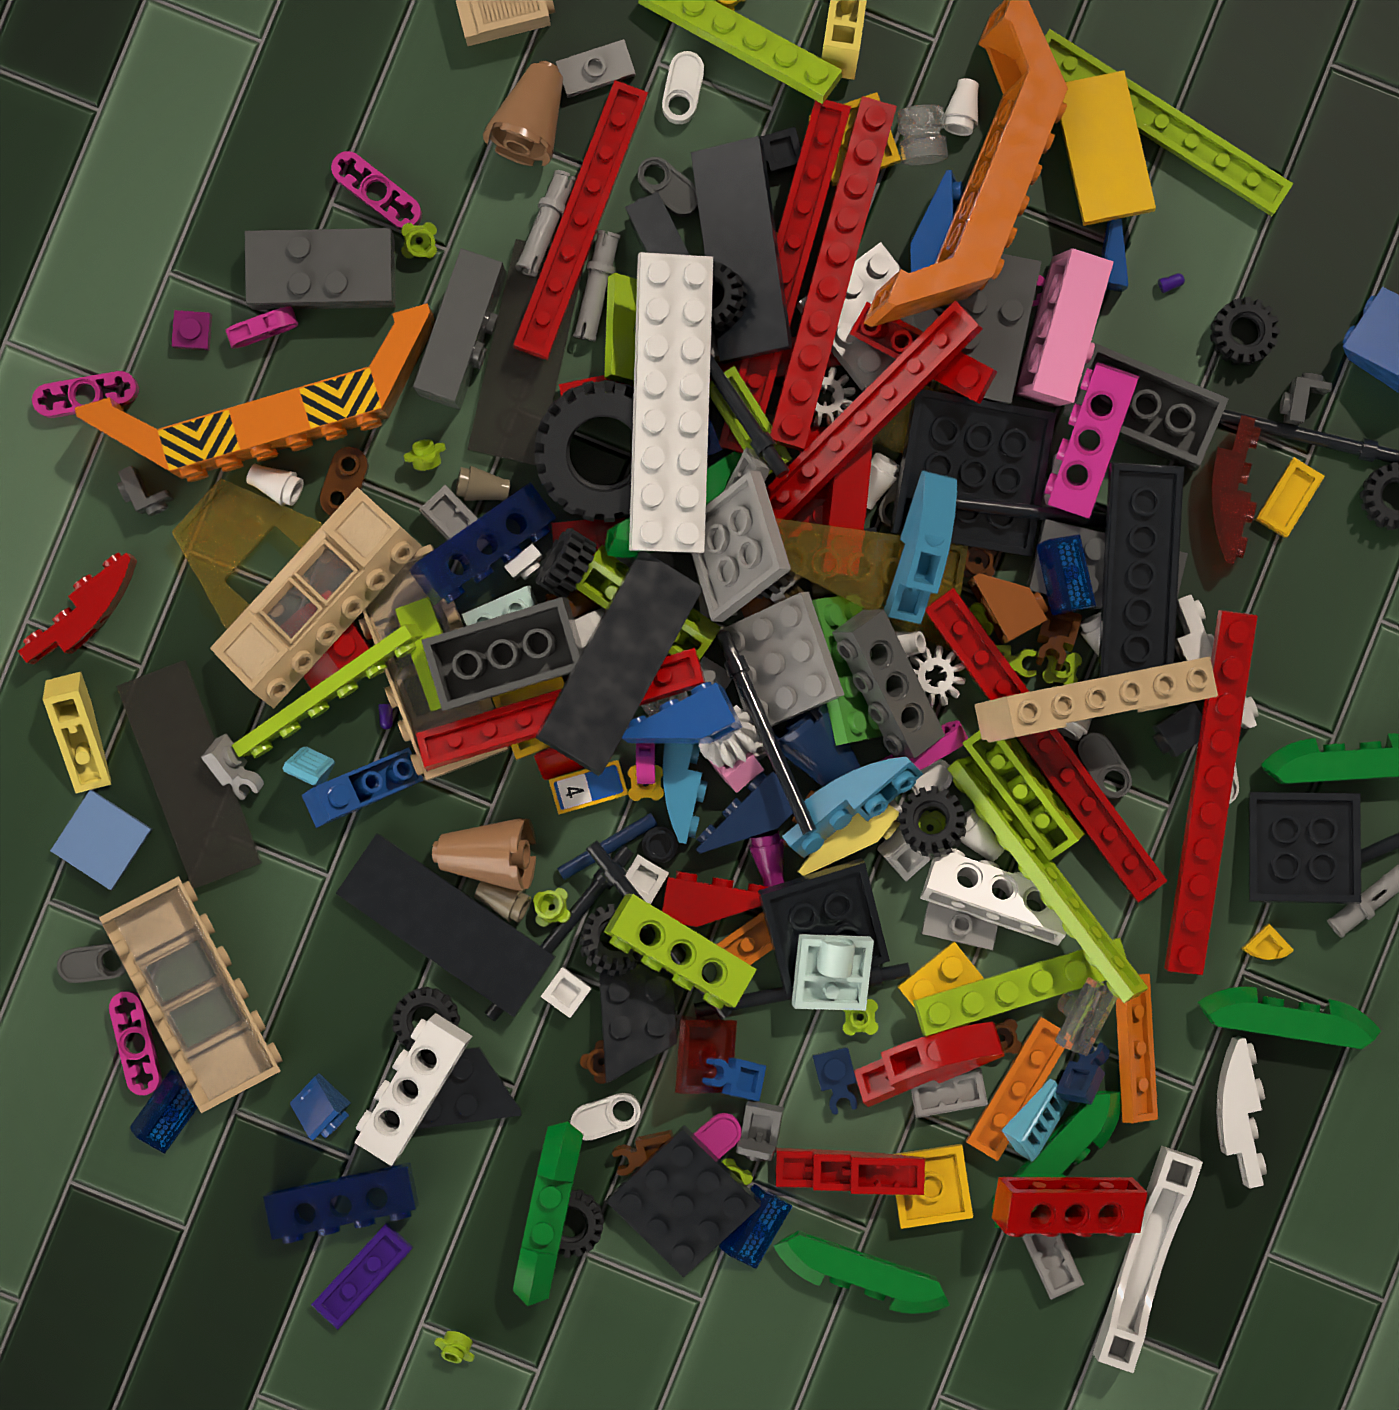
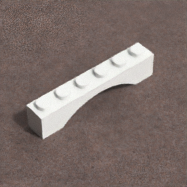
M1164 1146L1160 1148L1147 1188L1148 1193L1141 1232L1132 1233L1093 1351V1355L1099 1362L1134 1373L1145 1339L1150 1310L1162 1267L1177 1226L1192 1197L1203 1163L1194 1156Z

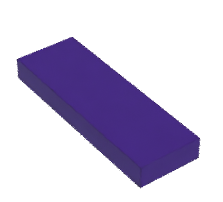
M386 1223L317 1297L311 1306L338 1330L411 1251L413 1246Z

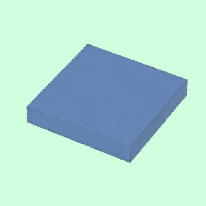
M90 790L50 851L109 890H114L153 829L95 791Z

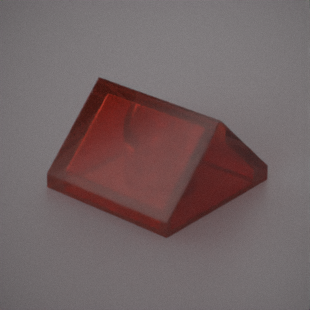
M681 1016L675 1093H722L723 1086H708L702 1082L703 1078L713 1079L717 1072L716 1067L707 1064L706 1060L708 1058L725 1060L728 1063L729 1058H734L737 1020Z

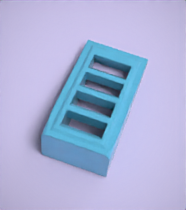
M302 747L285 762L282 769H284V772L302 781L317 786L327 781L335 762L332 758L309 747Z
M1051 1078L1002 1129V1132L1015 1151L1031 1162L1038 1156L1069 1105V1101L1062 1100L1056 1094L1058 1084ZM1054 1097L1056 1101L1051 1105L1050 1100Z

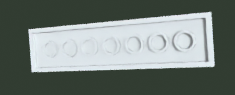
M642 252L638 254L629 550L704 553L713 257Z

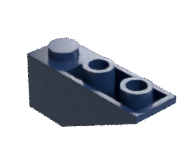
M773 771L768 776L761 772L747 786L751 791L748 797L743 802L736 798L722 812L726 819L717 828L710 824L698 836L696 840L701 845L696 850L699 853L777 829L793 814L778 777Z

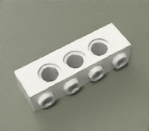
M952 849L953 852L946 854V851L940 852L941 857H933L920 899L1057 946L1066 936L1061 919L1054 910L1048 908L1040 898V891L1021 872L1010 873L1000 869L994 862L972 860L956 849ZM965 876L969 878L973 887H963L958 882L957 877ZM992 888L1002 889L1006 893L1007 899L1001 900L996 898L992 893ZM1026 900L1038 902L1042 911L1036 912L1031 910Z
M436 1013L428 1021L421 1019L411 1035V1038L415 1040L409 1052L403 1049L392 1066L397 1071L391 1082L385 1080L375 1094L374 1099L379 1102L374 1111L370 1112L367 1110L357 1124L356 1129L360 1131V1134L354 1143L392 1166L403 1153L473 1036ZM423 1049L431 1050L436 1055L437 1063L434 1065L427 1064L422 1059L421 1051ZM404 1080H411L417 1085V1095H411L405 1091L403 1087ZM386 1110L394 1111L399 1116V1125H392L386 1120Z

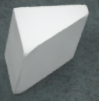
M900 828L877 848L880 854L906 882L933 858L930 854L926 857L922 856L918 850L917 852L913 851L904 840Z

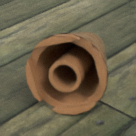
M547 61L531 64L486 125L483 139L487 145L489 140L497 145L495 152L499 155L526 166H533L535 160L543 161L542 166H546L551 161L563 85V76L556 65Z
M518 818L441 834L439 841H435L433 844L432 858L434 863H438L440 870L516 891H525L524 889H529L531 886L536 865V856H530V844H536L534 827L530 819Z

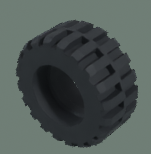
M612 380L582 383L583 385L575 388L572 387L565 391L560 398L554 400L548 407L544 417H542L535 438L534 452L538 476L554 502L557 501L563 506L565 511L572 515L575 513L588 521H594V519L604 520V523L615 522V519L623 517L628 519L630 517L631 473L623 480L614 484L598 485L582 478L573 467L569 449L576 430L586 421L596 417L618 419L633 431L634 387Z

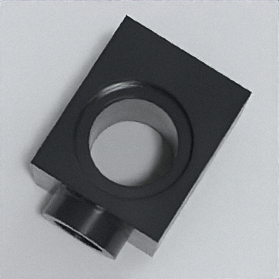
M1194 702L1188 703L1152 726L1156 732L1152 738L1163 754L1169 752L1171 757H1176L1198 743L1202 714Z

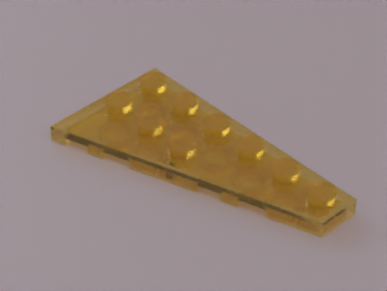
M775 518L790 564V571L866 610H884L905 543L900 540L901 535ZM950 543L938 594H930L927 606L951 588H954L959 596H961L968 546ZM925 613L921 624L888 617L891 623L909 632L920 631L923 633L926 641L936 646H942L944 650L952 652L950 646Z

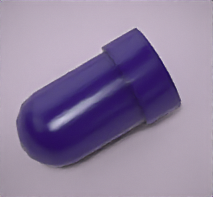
M1180 273L1166 278L1163 277L1158 279V286L1162 293H1166L1169 290L1182 286L1185 278Z
M378 704L379 724L382 729H390L393 725L394 708L390 704Z

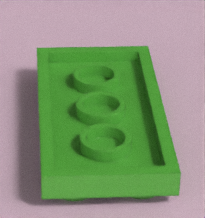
M857 594L812 600L844 692V696L827 703L836 746L883 736L877 723L869 715V706L862 692L855 686L852 678L853 674L846 660L839 654L837 642L832 634L834 630L863 610Z

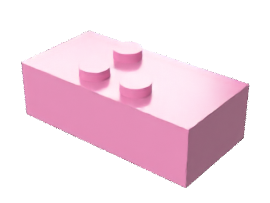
M1070 249L1052 257L1013 395L1050 407L1074 403L1084 365L1090 362L1094 353L1095 344L1091 340L1114 261L1076 249Z

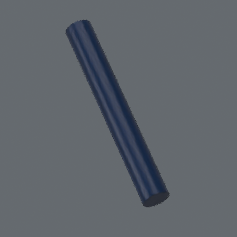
M649 813L603 840L600 844L610 854L658 824L653 815ZM585 851L557 869L563 879L566 880L595 863V860Z

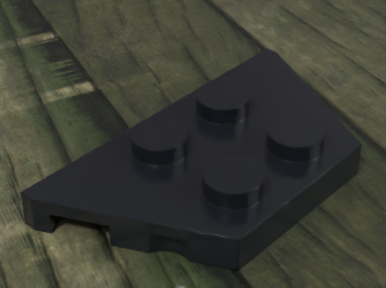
M601 941L603 946L611 951H621L612 944H609L605 941ZM640 960L633 970L628 968L626 974L620 975L619 970H616L614 976L607 975L608 969L604 968L602 973H599L605 1083L616 1080L621 1075L635 1067L637 1068L649 1061V1059L677 1044L673 974L662 968L660 972H657L643 964Z
M480 1046L465 1048L417 1129L521 1116L522 1110L505 1087L498 1073L495 1072ZM434 1053L421 1054L422 1059L427 1064L434 1065L437 1063ZM403 1081V1087L407 1093L411 1095L418 1094V1087L413 1081ZM388 1110L385 1117L386 1120L392 1125H399V1116L394 1111Z

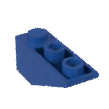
M946 170L910 244L911 272L935 264L963 195L962 182H957L952 170Z
M705 682L693 688L691 696L681 701L673 699L662 704L658 708V713L648 718L640 716L631 720L621 739L628 743L711 744L743 726L725 689L717 682L714 684Z
M408 747L324 782L302 794L316 828L424 780L422 775H417L410 755L412 753L410 748Z
M317 1074L290 1102V1105L306 1134L313 1141L320 1134L326 1139L349 1116L345 1109L350 1105V1102L322 1075Z

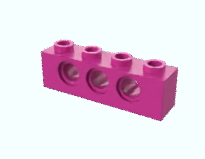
M1098 362L1094 370L1087 368L1080 387L1081 390L1087 391L1082 405L1075 403L1068 422L1069 425L1074 426L1070 440L1062 439L1056 459L1062 461L1058 474L1051 472L1044 491L1045 494L1050 495L1048 505L1090 518L1139 376ZM1100 394L1108 396L1113 404L1112 410L1106 414L1095 412L1092 407V399ZM1088 429L1096 431L1100 436V444L1093 449L1084 447L1080 442V434ZM1075 464L1084 466L1088 471V479L1082 483L1071 481L1068 476V468Z

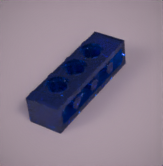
M530 482L420 559L409 569V572L434 606L443 599L449 604L465 593L462 586L473 579L478 584L492 574L494 570L491 565L499 559H502L506 564L522 552V549L519 547L520 544L529 538L534 544L551 531L547 525L556 517ZM506 519H513L519 524L520 534H512L508 531ZM477 540H487L492 546V554L486 555L480 552L477 547ZM450 559L458 560L463 565V575H456L450 571L448 567Z
M410 1162L268 1192L263 1196L272 1240L282 1238L283 1244L305 1239L304 1233L317 1230L319 1236L340 1232V1225L354 1223L355 1228L376 1224L375 1218L387 1215L390 1216V1221L408 1218L412 1216L411 1210H415L419 1206ZM370 1189H383L388 1197L387 1203L382 1206L374 1205L369 1199ZM343 1195L349 1198L352 1204L351 1211L339 1213L333 1205L334 1197ZM299 1204H311L316 1211L315 1219L312 1221L301 1219L298 1215Z

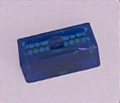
M1080 534L1048 539L1038 544L1037 552L1052 615L1096 606Z
M173 1069L168 1072L158 1089L153 1093L130 1126L136 1138L164 1154L198 1108L181 1074Z
M754 1184L750 1190L762 1201L761 1206L719 1244V1248L730 1257L757 1269L793 1206Z

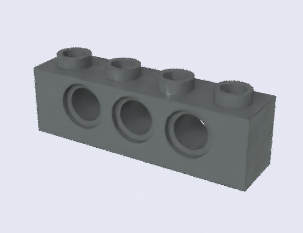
M862 610L832 632L837 642V650L841 657L846 660L853 674V682L858 690L862 692L869 706V715L877 723L884 737V745L893 757L916 758L945 736L885 610Z

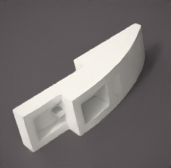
M1192 595L1177 599L1176 613L1185 636L1175 639V649L1181 662L1209 656L1211 659L1214 637L1212 634L1207 635L1202 621L1206 620V615L1200 601H1194ZM1251 696L1245 697L1241 723L1243 729L1257 726L1255 718L1259 716L1256 704Z
M1236 1036L1231 1039L1220 1072L1216 1108L1217 1130L1221 1152L1227 1156L1237 1154L1243 1184L1248 1188H1254L1264 1185L1262 1175L1267 1174V1169L1262 1153H1256L1254 1139H1258L1259 1134L1254 1117L1249 1118L1248 1113L1262 1110L1260 1101L1265 1100V1094L1260 1078L1255 1079L1252 1065L1257 1064L1253 1044L1247 1043L1244 1037Z

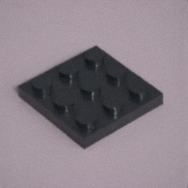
M1249 792V902L1360 904L1362 902L1360 793Z
M862 858L758 890L780 978L786 994L793 993L799 934L870 936L874 941L871 967L890 961L866 864Z
M685 1125L616 1188L606 1200L683 1278L761 1206L762 1202Z

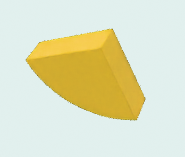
M1268 923L1241 947L1247 954L1263 960L1283 958L1294 951Z

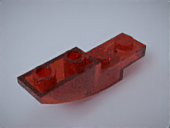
M1241 415L1233 450L1219 447L1217 449L1212 483V508L1215 529L1224 558L1227 563L1235 564L1236 557L1241 559L1244 557L1248 537L1242 536L1245 522H1253L1258 503L1251 501L1252 493L1239 490L1240 483L1246 485L1248 483L1252 463L1246 462L1249 448H1257L1262 429L1255 427L1256 418Z

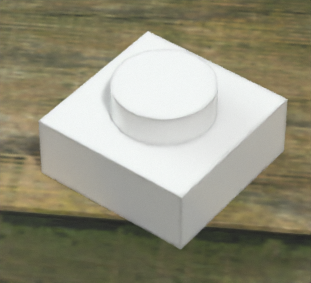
M531 544L504 567L515 580L520 576L526 580L541 568L538 562L543 556Z
M637 855L625 876L643 899L651 904L669 872Z
M562 967L541 997L571 1018L592 987Z

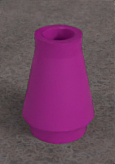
M768 831L750 837L752 844L749 845V849L762 877L763 885L769 887L784 883V839H780L779 831Z

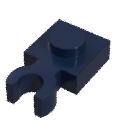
M1084 1040L1080 1044L1078 1050L1080 1058L1078 1062H1068L1056 1090V1094L1062 1100L1092 1104L1105 1075V1072L1099 1066L1103 1065L1110 1055V1050L1104 1043H1099L1094 1053V1047L1088 1040Z
M848 1046L812 1055L821 1091L832 1089L833 1094L829 1099V1107L834 1115L838 1114L836 1103L840 1098H847L850 1101L852 1110L857 1109V1100L854 1094L847 1089V1085L857 1083Z

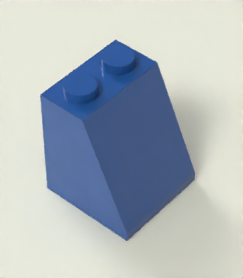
M1382 287L1377 296H1371L1365 304L1363 317L1357 326L1353 325L1347 331L1343 340V349L1349 361L1399 393V295Z

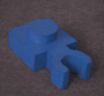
M708 1058L706 1060L707 1064L716 1067L717 1072L713 1079L703 1078L702 1082L705 1085L723 1086L722 1094L760 1101L766 1065L737 1058H729L728 1063L725 1060Z

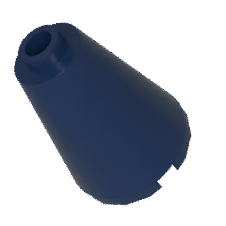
M827 703L787 720L788 724L782 732L778 727L773 731L784 756L822 787L853 770L861 768L850 743L836 746Z

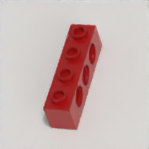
M998 1177L992 1219L1005 1234L1012 1237H1023L1025 1234L1057 1237L1059 1233H1073L1081 1237H1090L1093 1233H1107L1111 1236L1123 1237L1126 1233L1141 1232L1148 1192L1133 1177Z

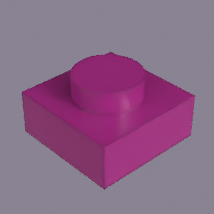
M174 310L172 347L210 351L212 314L208 312Z

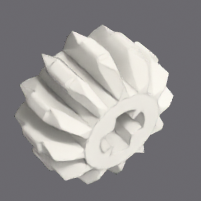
M831 367L828 377H824L821 386L824 394L826 390L833 393L831 397L832 404L827 406L826 402H824V405H820L817 402L814 412L816 416L813 422L814 427L820 426L822 418H826L827 426H829L834 421L833 415L838 417L843 412L841 408L846 409L852 403L851 400L844 398L854 395L855 388L848 387L842 389L848 382L849 377L843 375L836 381L834 377L837 369Z
M942 646L936 647L934 658L931 657L930 650L926 647L925 651L921 653L925 662L915 655L911 656L909 660L918 667L917 670H913L925 694H928L927 698L931 707L934 705L935 695L938 696L940 704L946 706L948 705V699L945 691L952 697L958 698L960 695L959 691L951 685L965 684V678L954 677V673L963 670L964 666L962 663L954 667L949 664L956 657L953 651L944 660L941 659L943 654ZM934 667L940 669L938 674H944V680L937 682L934 687L928 684L931 679L926 681L925 673L931 672Z
M737 705L733 708L743 727L711 744L698 745L705 759L708 758L718 768L726 764L733 769L737 760L740 759L746 762L747 753L757 752L754 743L760 740V736L750 714L748 715L747 712H744Z

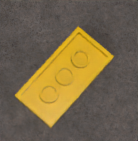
M1125 71L1065 82L1068 90L1063 102L1067 104V107L1060 119V125L1083 226L1155 212V200Z

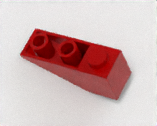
M676 871L675 878L668 877L662 912L683 925L698 927L761 906L758 890L768 887L748 883L747 890L733 888V880L712 877L711 884L697 882V874Z

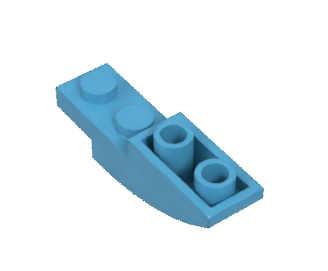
M923 470L921 472L900 537L905 546L884 608L888 617L921 624L930 594H938L953 532L957 498V480L955 478Z
M665 743L663 784L667 810L679 843L686 844L688 837L695 838L700 817L693 816L696 801L703 803L707 787V781L701 780V772L688 770L690 763L697 764L700 747L698 746L699 744Z
M908 757L887 759L853 770L830 782L804 801L817 829L816 831L803 835L797 823L782 837L794 851L805 858L808 854L819 850L824 841L834 832L846 827L857 813L866 821L883 813L888 804L899 794L910 790L923 773Z

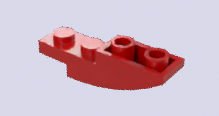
M866 302L850 335L897 359L923 331L901 319L874 327L865 324L864 321L871 306V303ZM959 352L933 380L980 404L997 371Z
M118 552L102 564L104 569L97 575L92 577L91 574H88L73 585L75 591L68 595L76 608L74 610L70 607L64 609L52 619L55 623L44 632L38 629L23 640L25 646L18 650L25 662L35 664L58 646H60L64 653L73 654L103 626L124 596L137 564L135 557L127 552L124 555Z
M985 1022L945 1030L895 1046L881 1052L882 1059L856 1069L854 1073L863 1103L870 1107L932 1080L940 1084L1004 1057L1005 1054L995 1024L993 1022Z

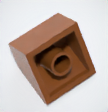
M980 573L967 582L978 603L984 606L985 615L988 621L993 624L994 632L1002 645L1048 620L1044 613L1049 610L1043 597L1039 592L1033 594L1029 587Z

